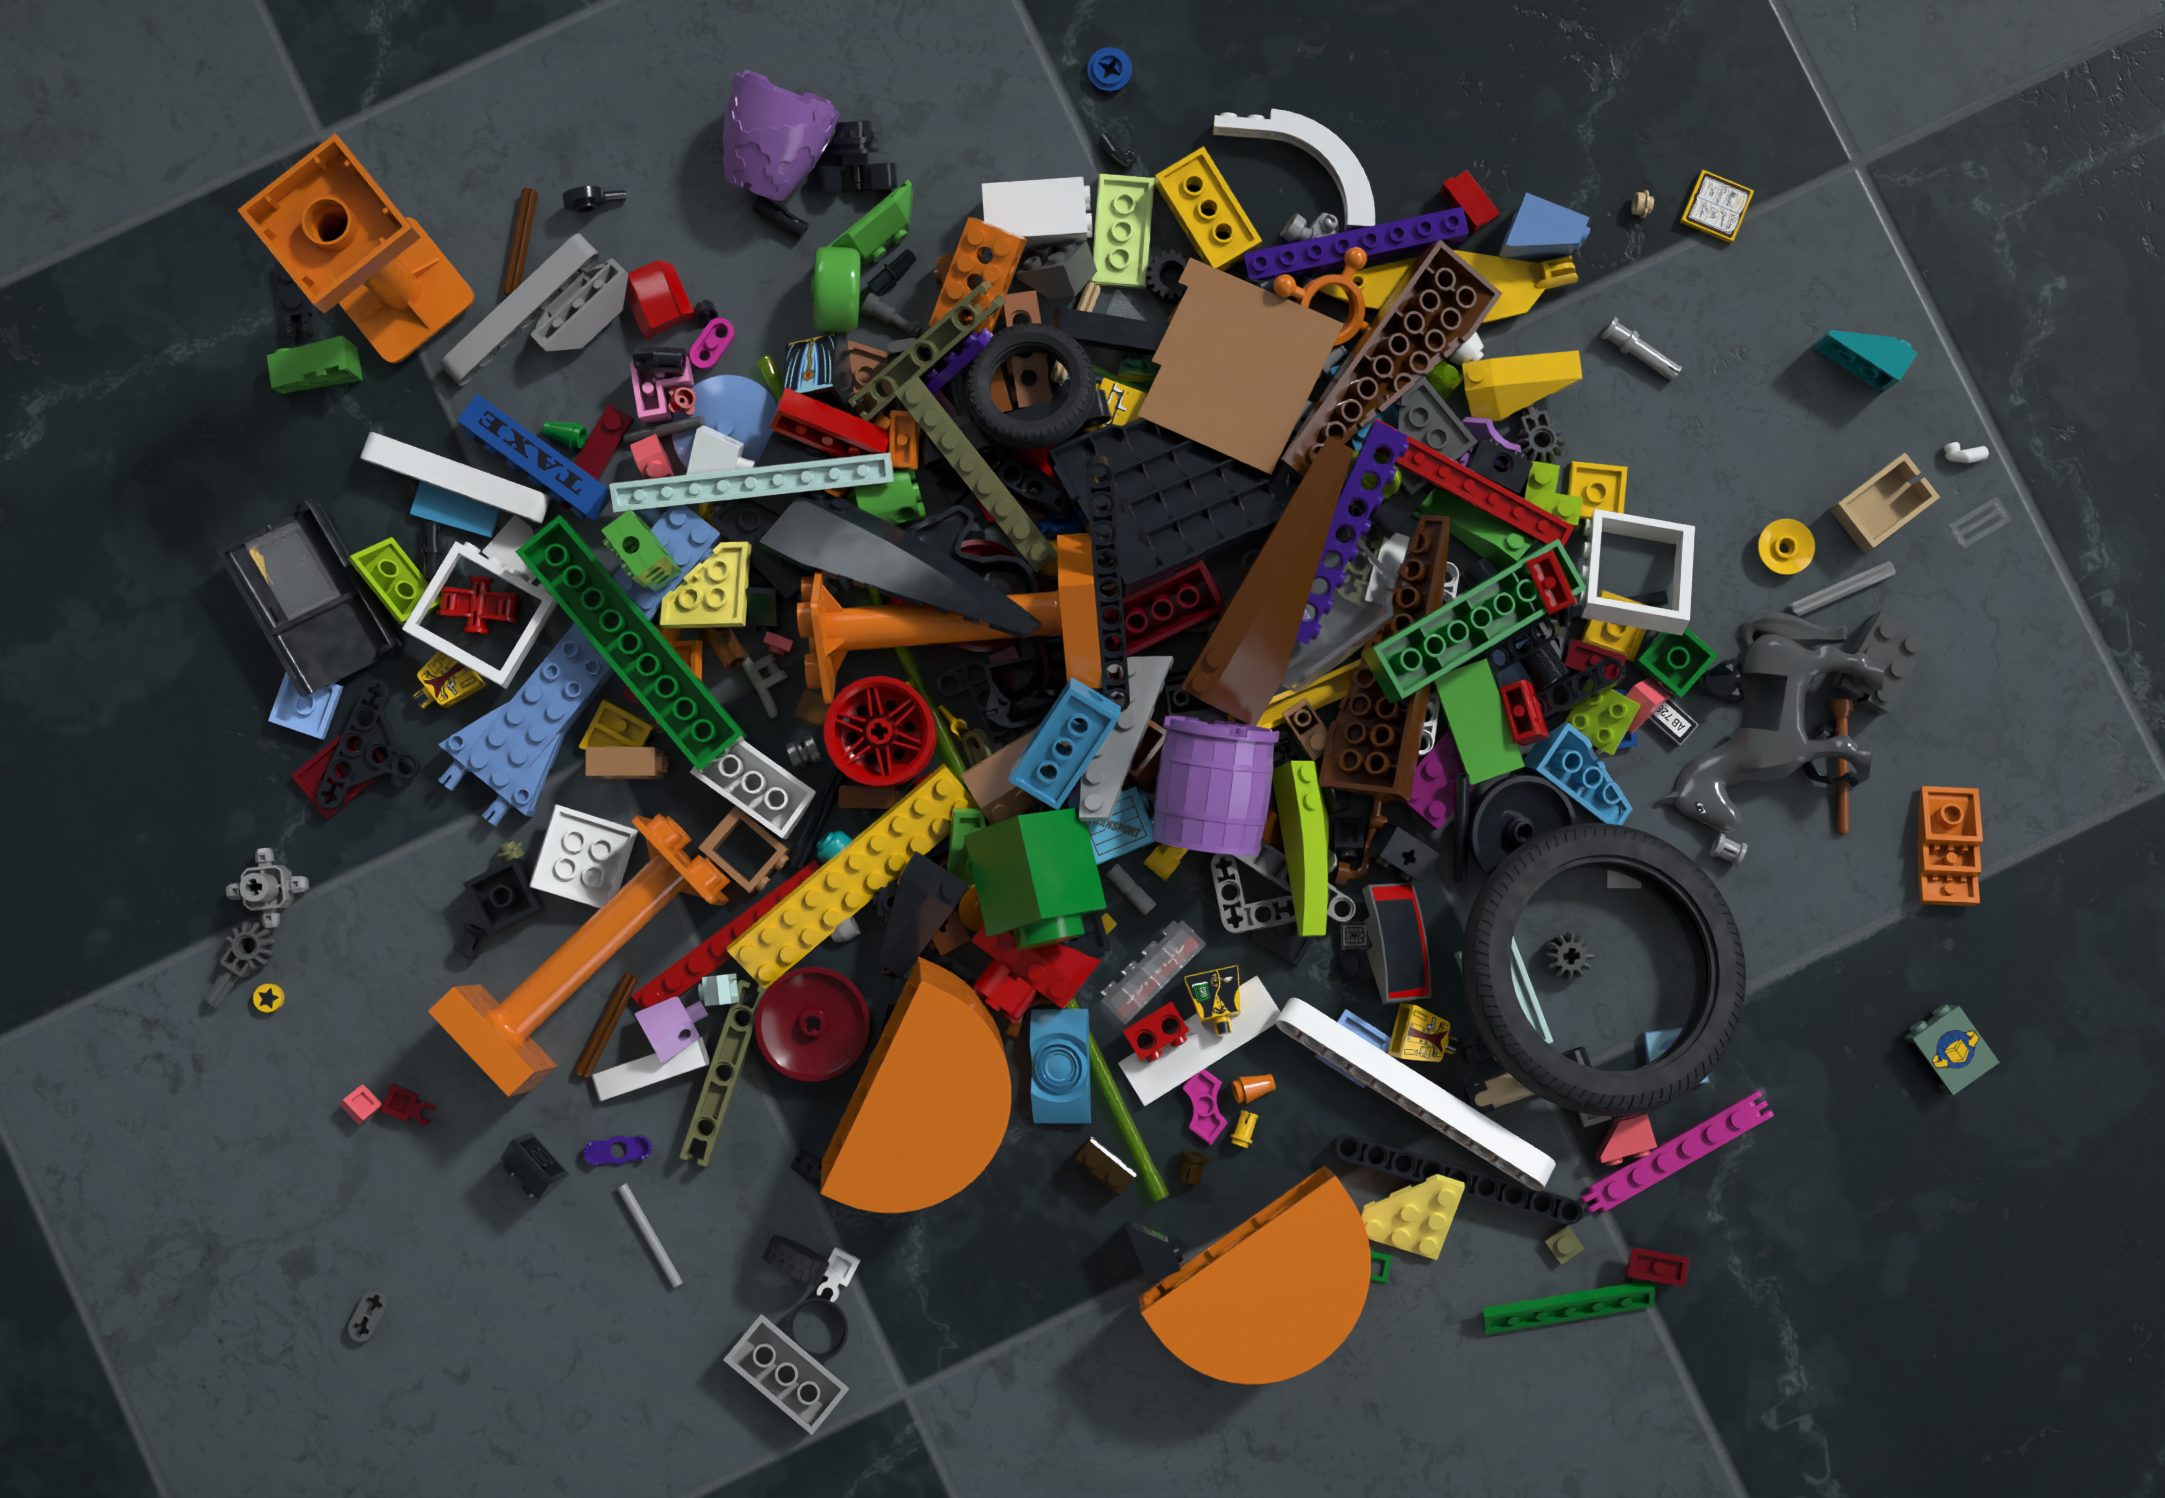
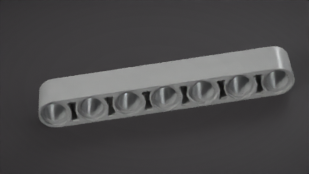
M578 233L572 236L442 359L440 366L459 386L470 382L538 318L551 302L584 271L592 267L600 254L581 234Z

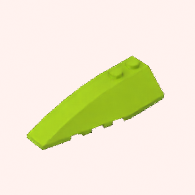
M1289 761L1273 769L1272 775L1299 937L1326 935L1329 820L1323 787L1318 785L1320 769L1314 761Z

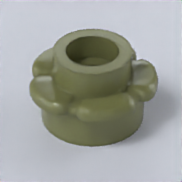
M514 840L504 843L498 847L500 853L497 854V858L500 857L503 863L513 858H519L524 854L521 848L522 843H515Z

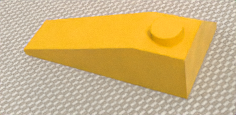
M1579 350L1491 358L1462 364L1465 391L1471 417L1491 419L1492 422L1503 421L1522 408H1528L1534 402L1550 394L1553 395L1583 379Z

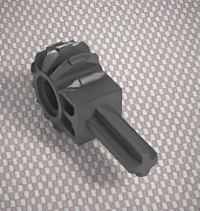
M1534 402L1532 406L1521 409L1523 417H1521L1518 424L1520 429L1518 436L1521 440L1517 441V445L1521 446V449H1523L1521 452L1524 455L1530 457V462L1537 460L1542 463L1547 461L1550 464H1554L1556 461L1555 456H1561L1563 453L1561 446H1564L1565 439L1559 437L1562 433L1561 428L1552 429L1554 422L1549 420L1547 411L1539 412L1536 402ZM1538 438L1543 439L1548 446L1540 448L1535 444L1534 440Z
M243 922L242 928L234 927L232 929L235 936H227L226 941L232 943V947H227L224 950L226 953L219 963L224 965L225 969L205 997V1001L209 1005L218 1008L239 977L250 976L253 970L258 969L259 963L262 965L269 963L266 955L271 956L275 954V951L270 949L269 945L275 944L276 941L275 939H267L271 930H262L261 923L257 922L252 926L250 922ZM250 938L255 943V949L252 953L246 949V943Z

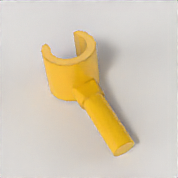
M941 705L938 710L951 724V730L956 739L962 741L958 732L962 729L971 731L966 721L956 719L944 705Z

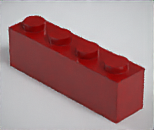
M786 387L778 402L769 428L839 458L885 453L890 433L885 428Z

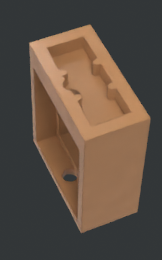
M586 747V776L594 779H664V773L668 772V756H664V751L656 747Z
M735 806L699 846L701 851L749 893H754L755 890L761 892L770 882L769 874L774 869L779 871L787 863L789 857L786 855L790 852L785 845L738 806ZM742 820L777 850L750 882L715 852Z

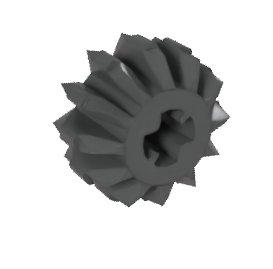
M1566 932L1565 940L1561 934L1555 935L1558 945L1548 942L1547 946L1553 950V953H1545L1544 957L1553 958V961L1548 963L1547 968L1554 969L1557 967L1554 974L1556 977H1561L1565 972V979L1572 980L1574 972L1577 978H1582L1583 972L1581 968L1585 970L1591 969V966L1585 960L1594 959V955L1585 953L1592 946L1590 943L1581 945L1584 936L1578 935L1574 939L1572 932ZM1570 948V953H1574L1575 958L1570 959L1568 964V959H1564L1563 954L1568 953Z

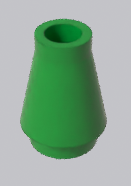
M546 421L543 427V436L572 450L576 448L581 449L587 439V428L579 422Z

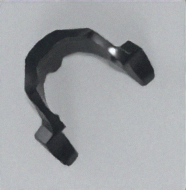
M1827 721L1817 726L1818 736L1814 740H1824L1836 731V721ZM1813 760L1802 764L1804 772L1810 779L1826 784L1846 781L1851 787H1855L1870 777L1866 774L1850 771L1841 777L1832 778L1828 775H1821L1813 764Z

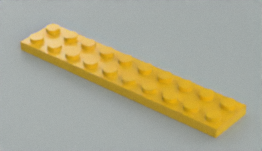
M942 764L845 846L837 855L831 858L726 947L727 951L760 986L768 988L833 933L838 924L846 918L852 917L874 898L875 892L880 893V887H887L888 882H893L897 879L914 851L924 856L949 835L952 808L979 809L974 797L946 765Z

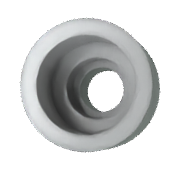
M852 916L838 924L830 935L838 943L851 940L861 934V931Z

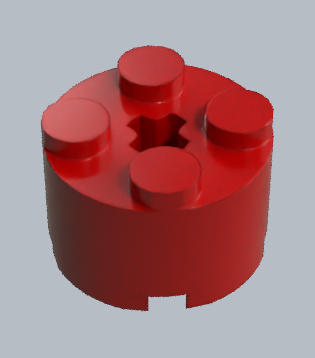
M995 958L972 987L982 1000L985 999V1002L996 1011L1003 1012L1002 1015L1014 1024L1019 1021L1039 993V991Z

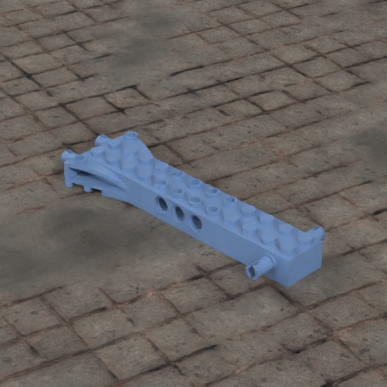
M685 504L670 506L664 513L657 508H648L647 511L643 509L633 510L635 514H638L652 525L651 530L683 573L656 593L649 587L645 590L642 585L640 586L637 581L635 582L630 578L622 567L613 575L654 625L659 620L662 598L670 590L673 592L685 581L683 578L696 565L705 562L714 553L712 550L725 539L721 533ZM575 623L511 701L491 711L438 744L452 755L454 760L441 778L438 779L440 783H444L445 787L453 791L454 787L467 772H473L497 792L498 797L486 812L482 814L494 826L498 825V822L511 807H516L526 816H534L537 801L544 790L550 768L552 769L565 733L615 674V670Z

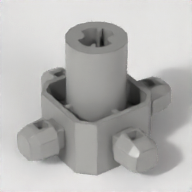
M271 848L257 849L255 863H258V867L247 868L241 875L240 883L230 884L226 887L228 899L243 900V905L249 910L263 911V915L260 916L264 928L278 927L280 913H277V909L288 908L294 901V893L305 892L309 889L307 877L292 876V872L285 866L272 865L275 859Z

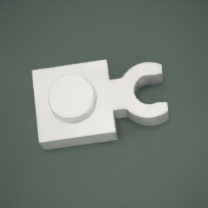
M835 1247L828 1260L829 1266L824 1274L829 1278L820 1284L817 1289V1295L820 1296L823 1289L828 1287L833 1290V1296L830 1301H836L840 1293L839 1283L846 1287L848 1286L861 1259Z

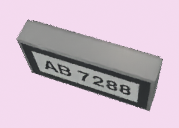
M1670 698L1648 718L1677 746H1681L1699 726Z

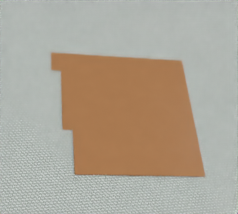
M1190 258L1178 281L1188 286L1152 359L1153 362L1162 366L1138 416L1272 474L1344 323Z

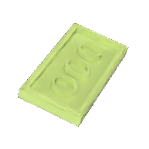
M1099 174L1093 260L1097 272L1091 278L1090 283L1098 286L1146 290L1155 178Z

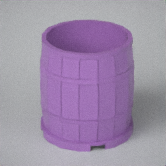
M1165 716L1163 726L1167 728L1160 754L1157 775L1153 841L1179 848L1219 854H1259L1271 794L1274 742L1279 741L1280 732H1272V729L1228 721L1214 720V724L1209 725L1207 722L1198 721L1199 718Z

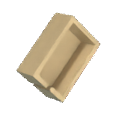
M1903 453L1830 507L1829 510L1862 552L1865 553L1888 538L1939 499L1940 496L1925 477L1914 482L1912 485L1908 482V480L1916 477L1921 472L1908 455Z

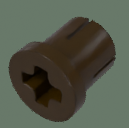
M1182 1149L1181 1157H1183L1178 1179L1183 1182L1187 1180L1189 1184L1199 1185L1204 1166L1208 1164L1210 1157L1198 1151Z

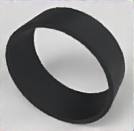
M812 1298L799 1303L790 1312L785 1325V1334L817 1362H822L833 1358L842 1350L848 1337V1323L843 1311L837 1304L823 1298ZM814 1301L831 1304L840 1312L844 1320V1334L841 1341L836 1347L824 1353H814L804 1349L797 1342L793 1332V1323L798 1311L806 1304Z

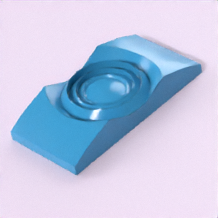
M1031 1009V1101L1034 1123H1091L1089 1009Z

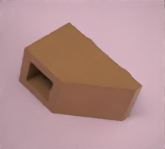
M1304 698L1283 712L1282 716L1293 738L1307 759L1314 761L1324 754L1328 731L1308 700Z

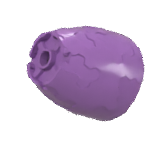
M745 70L742 75L736 73L729 100L726 103L722 142L724 143L723 167L725 180L740 188L744 186L749 191L776 201H784L814 168L828 145L840 113L834 110V105L829 100L815 94L804 92L802 96L773 85L766 76L749 70Z

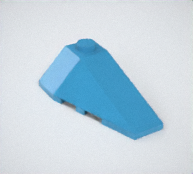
M1564 722L1548 734L1549 738L1535 743L1523 761L1525 769L1534 776L1552 782L1566 794L1571 802L1602 823L1622 825L1633 808L1617 783L1611 779L1605 769L1604 762L1598 758L1592 749V743L1585 735L1568 722Z

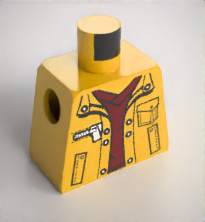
M437 651L418 672L417 677L425 687L414 694L413 698L423 709L434 700L442 707L448 708L480 691L487 685L475 671Z
M1400 1003L1387 1054L1401 1059L1440 1062L1444 1052L1449 1054L1456 1052L1458 1040L1455 1037L1448 1036L1450 1023L1419 1006Z

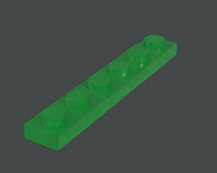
M1650 1280L1634 1281L1629 1284L1605 1286L1588 1291L1581 1290L1570 1294L1551 1295L1546 1298L1521 1300L1504 1305H1492L1482 1308L1483 1329L1485 1335L1654 1307L1655 1287Z

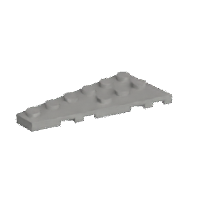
M1173 656L1127 657L1130 705L1125 711L1120 712L1119 720L1081 775L1079 819L1081 822L1110 821L1121 794V787L1125 777L1133 764L1132 760L1135 752L1140 747L1154 712V705L1164 687V680L1168 670L1171 669L1174 662ZM1118 664L1110 665L1107 668L1112 673H1117L1122 669ZM1103 688L1093 689L1094 691L1104 696ZM1113 692L1109 697L1113 700H1119L1123 698L1124 694Z

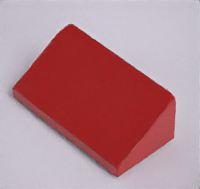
M1550 550L1525 562L1549 615L1577 602L1554 550Z

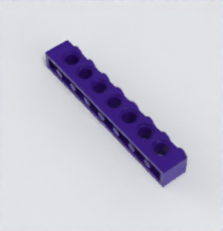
M1463 207L1244 253L1242 266L1245 279L1268 281L1275 278L1276 275L1280 276L1283 274L1290 275L1295 279L1306 274L1314 275L1345 268L1344 256L1347 250L1352 247L1362 248L1367 255L1366 263L1422 252L1427 245L1439 239L1447 246L1464 243L1469 235Z
M1374 420L1338 499L1315 575V579H1324L1327 582V587L1322 593H1315L1311 590L1307 604L1314 607V614L1309 619L1302 618L1296 640L1308 645L1310 639L1316 640L1322 627L1318 622L1323 613L1328 615L1334 603V599L1330 597L1335 587L1340 589L1346 578L1347 573L1343 572L1347 562L1352 563L1358 553L1359 547L1355 545L1360 535L1365 537L1372 521L1368 520L1371 511L1372 509L1377 511L1383 501L1384 495L1380 494L1385 483L1390 485L1397 469L1393 465L1397 457L1403 458L1409 446V442L1405 441L1408 435ZM1379 447H1385L1389 452V457L1384 463H1376L1373 458L1374 451ZM1370 473L1376 477V485L1372 489H1364L1361 486V478L1365 474ZM1360 500L1364 504L1363 512L1356 516L1351 515L1348 512L1350 502ZM1347 526L1351 529V537L1343 542L1337 540L1335 536L1337 529ZM1334 552L1338 554L1339 562L1336 566L1327 567L1323 564V558L1327 553Z

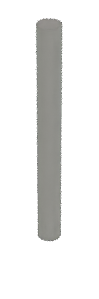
M626 1183L617 1188L671 1286L675 1288L682 1284L683 1281L628 1184Z

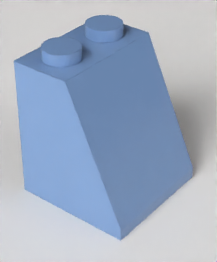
M1526 192L1516 209L1498 257L1528 260L1569 256L1574 250L1579 251L1582 244L1585 243L1591 229L1586 227L1590 217Z

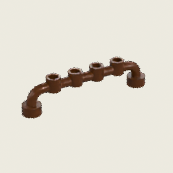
M1372 796V806L1366 824L1367 832L1361 863L1358 868L1350 869V863L1337 861V867L1334 869L1333 883L1346 885L1348 880L1361 879L1369 872L1372 860H1375L1376 856L1368 852L1384 822H1387V816L1381 814L1383 804L1389 805L1391 799Z

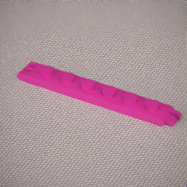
M1756 1090L1650 1150L1649 1155L1636 1158L1587 1187L1589 1192L1580 1197L1582 1203L1594 1199L1595 1202L1586 1207L1588 1213L1598 1209L1601 1213L1606 1212L1771 1118L1774 1115L1772 1110H1767L1762 1114L1759 1112L1768 1106L1766 1100L1756 1104L1753 1102L1762 1096L1761 1091Z

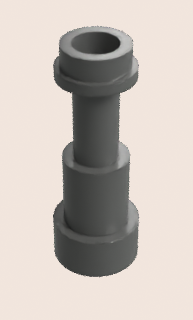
M872 292L867 296L860 310L861 313L868 317L874 316L887 325L891 323L908 333L907 338L917 339L923 328V325L919 324L917 320L912 323L896 314L897 310L881 302V298Z

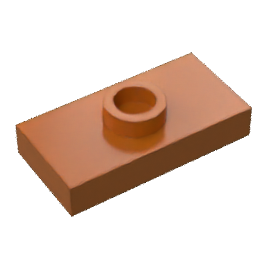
M891 410L888 453L891 452L892 468L918 469L920 425L909 411Z

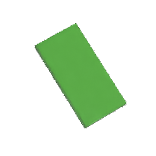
M1487 659L1449 671L1432 681L1464 772L1470 775V785L1525 767L1518 746L1513 742L1503 704Z

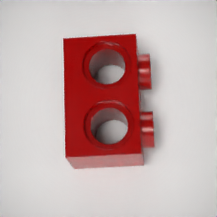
M1172 1002L1123 1030L1140 1061L1147 1060L1148 1063H1152L1163 1056L1162 1050L1171 1045L1175 1049L1188 1041L1186 1036L1190 1034L1189 1029ZM1174 1020L1178 1023V1030L1175 1034L1167 1035L1163 1032L1162 1026L1165 1021ZM1145 1034L1151 1035L1154 1038L1153 1046L1147 1050L1141 1049L1138 1046L1139 1038Z

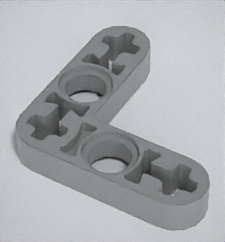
M1219 853L1212 858L1211 870L1221 919L1224 927L1229 932L1239 934L1296 921V915L1290 917L1288 912L1279 913L1282 919L1276 920V911L1273 907V904L1278 903V909L1286 908L1287 902L1292 901L1293 903L1292 896L1245 904L1235 858L1231 854ZM1221 858H1225L1227 862H1232V866H1229L1227 870L1229 877L1235 875V880H1225L1219 883L1218 878H1224L1223 871L1216 868V865L1221 863ZM1227 885H1233L1238 890L1237 897L1232 901H1227L1222 897V890ZM1241 903V908L1235 907L1237 916L1243 917V921L1239 922L1238 928H1234L1232 924H1228V920L1232 919L1231 910L1227 909L1225 911L1224 906H1234ZM1260 907H1267L1271 911V918L1265 923L1258 922L1255 918L1256 910Z

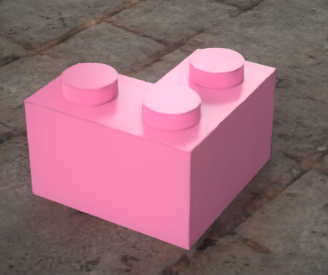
M688 356L684 374L657 373L634 368V363L629 362L638 418L643 424L671 420V413L668 409V390L672 386H677L678 388L694 387L691 362Z

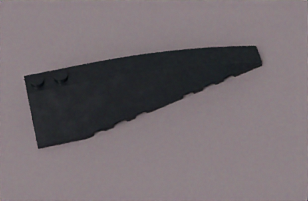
M824 489L807 491L799 495L759 541V547L802 569L813 572L815 568L826 571V576L833 579H838L839 576L853 579V585L862 588L875 586L878 587V593L918 606H923L925 603L935 605L937 612L948 614L949 610L964 615L963 620L972 623L985 621L989 623V628L1022 639L1039 630L1042 625L1038 619L1000 590L951 557L899 527L850 504L845 499H840L826 492Z

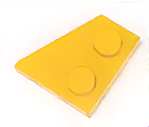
M603 699L579 748L644 747L655 725L615 703Z

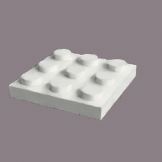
M554 805L529 887L601 908L620 889L638 830L560 805Z

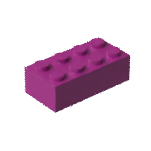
M1449 727L1434 743L1433 748L1417 763L1410 802L1398 800L1433 831L1438 830L1455 811V775L1457 773H1465ZM1478 783L1470 785L1469 793L1474 789V787Z

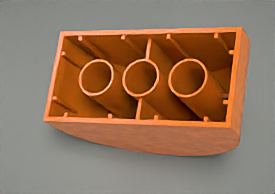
M918 957L822 1159L820 1194L848 1206L871 1212L903 1213L920 1210L947 1200L963 1190L982 1173L994 1157L1006 1132L1011 1109V1081L999 1029L990 1010L977 993L952 972Z
M1324 1165L1180 1267L1181 1271L1165 1277L1139 1296L1141 1314L1161 1342L1177 1358L1205 1375L1239 1384H1267L1293 1378L1312 1369L1329 1357L1347 1338L1362 1312L1369 1289L1371 1274V1253L1364 1222L1356 1205L1336 1175Z

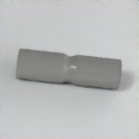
M1118 863L1106 874L1144 916L1156 905L1150 896L1140 886L1136 885L1135 881Z

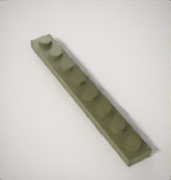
M917 374L894 392L895 395L1033 569L1038 572L1058 556L1056 550Z

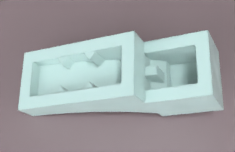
M736 973L702 978V983L699 984L698 990L700 1000L705 1001V1006L739 1002Z

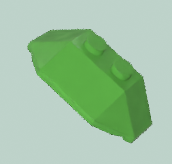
M906 180L899 188L828 246L856 249L860 253V264L868 265L871 261H879L887 253L886 249L893 243L896 245L901 243L908 236L907 232L910 230L913 201L912 183Z

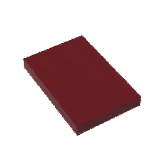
M343 733L290 776L324 818L328 820L378 779L376 778L351 788L345 803L338 809L324 808L317 801L318 789ZM354 736L349 739L347 743L349 751L357 752L360 750L362 742L359 737ZM377 748L373 754V758L377 763H383L387 759V756L380 748ZM346 762L340 763L336 767L337 776L342 779L350 774V766ZM331 779L330 783L336 785L332 792H326L325 797L329 798L328 804L331 801L337 800L338 796L334 794L337 786L343 788L344 783Z

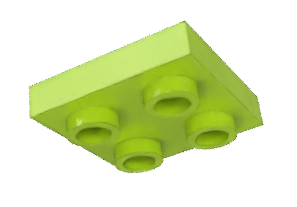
M1592 678L1587 680L1582 692L1592 690L1594 685ZM1610 688L1573 707L1565 722H1568L1585 735L1592 745L1610 755H1614L1641 705Z

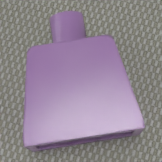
M672 997L635 1013V1016L660 1062L663 1064L699 1038L694 1023L708 1016L701 1001L684 1008L678 997Z

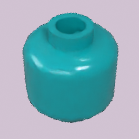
M830 830L816 845L818 849L817 858L825 864L853 840L843 831H835L833 833Z

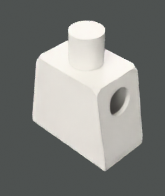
M702 425L696 430L686 475L753 468L756 466V461L742 458L743 443Z

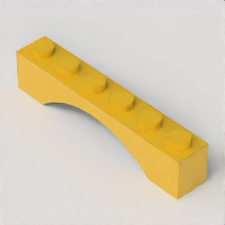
M1362 659L1273 696L1256 726L1272 729L1286 723L1282 713L1304 698L1308 700L1314 710H1317L1342 699L1343 696L1346 697L1352 683L1350 679L1354 670H1358ZM1230 714L1227 715L1228 722L1248 724Z

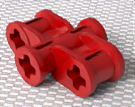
M470 575L468 578L471 582L470 590L442 587L440 591V610H437L436 615L447 618L467 619L466 626L463 627V632L488 635L489 630L486 629L487 621L518 623V618L515 616L517 601L520 600L521 595L507 592H490L494 578Z

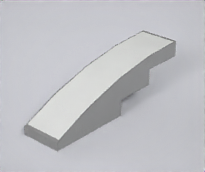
M700 1037L663 1064L660 1062L657 1054L653 1053L592 1074L591 1076L599 1101L601 1102L711 1063L703 1039Z

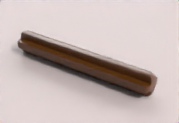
M523 188L521 192L503 286V293L507 296L516 290L522 281L538 197L537 191L532 188Z
M631 973L623 974L575 1070L578 1075L584 1078L591 1076L639 981L635 975Z

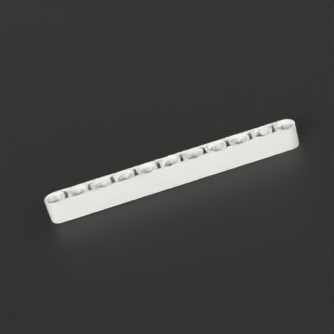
M1290 998L1276 1021V1026L1282 1032L1525 1186L1536 1191H1542L1545 1188L1556 1165L1554 1160L1306 1002L1297 998Z

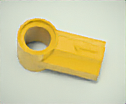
M1159 844L1143 864L1162 880L1166 881L1181 863L1179 860L1189 849Z

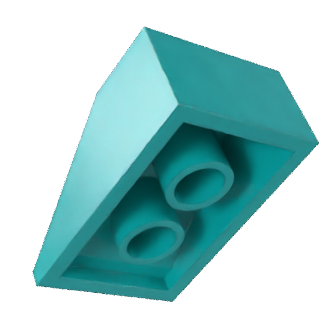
M1830 330L1813 345L1814 349L1882 393L1901 380L1918 354L1912 349V345L1903 339Z

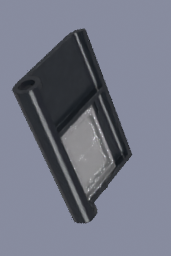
M312 499L299 503L293 515L216 550L301 697L309 696L387 658L404 646L370 587L348 560L351 555L319 501H312Z

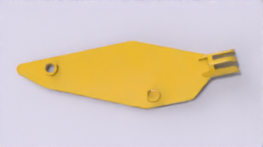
M1453 250L1502 293L1482 323L1526 314L1544 290L1578 282V276L1575 273L1576 269L1572 263L1571 255L1535 263ZM1418 257L1355 271L1352 281L1362 284L1358 287L1363 294L1365 308L1381 310ZM1327 285L1318 290L1349 304L1346 293L1337 285Z

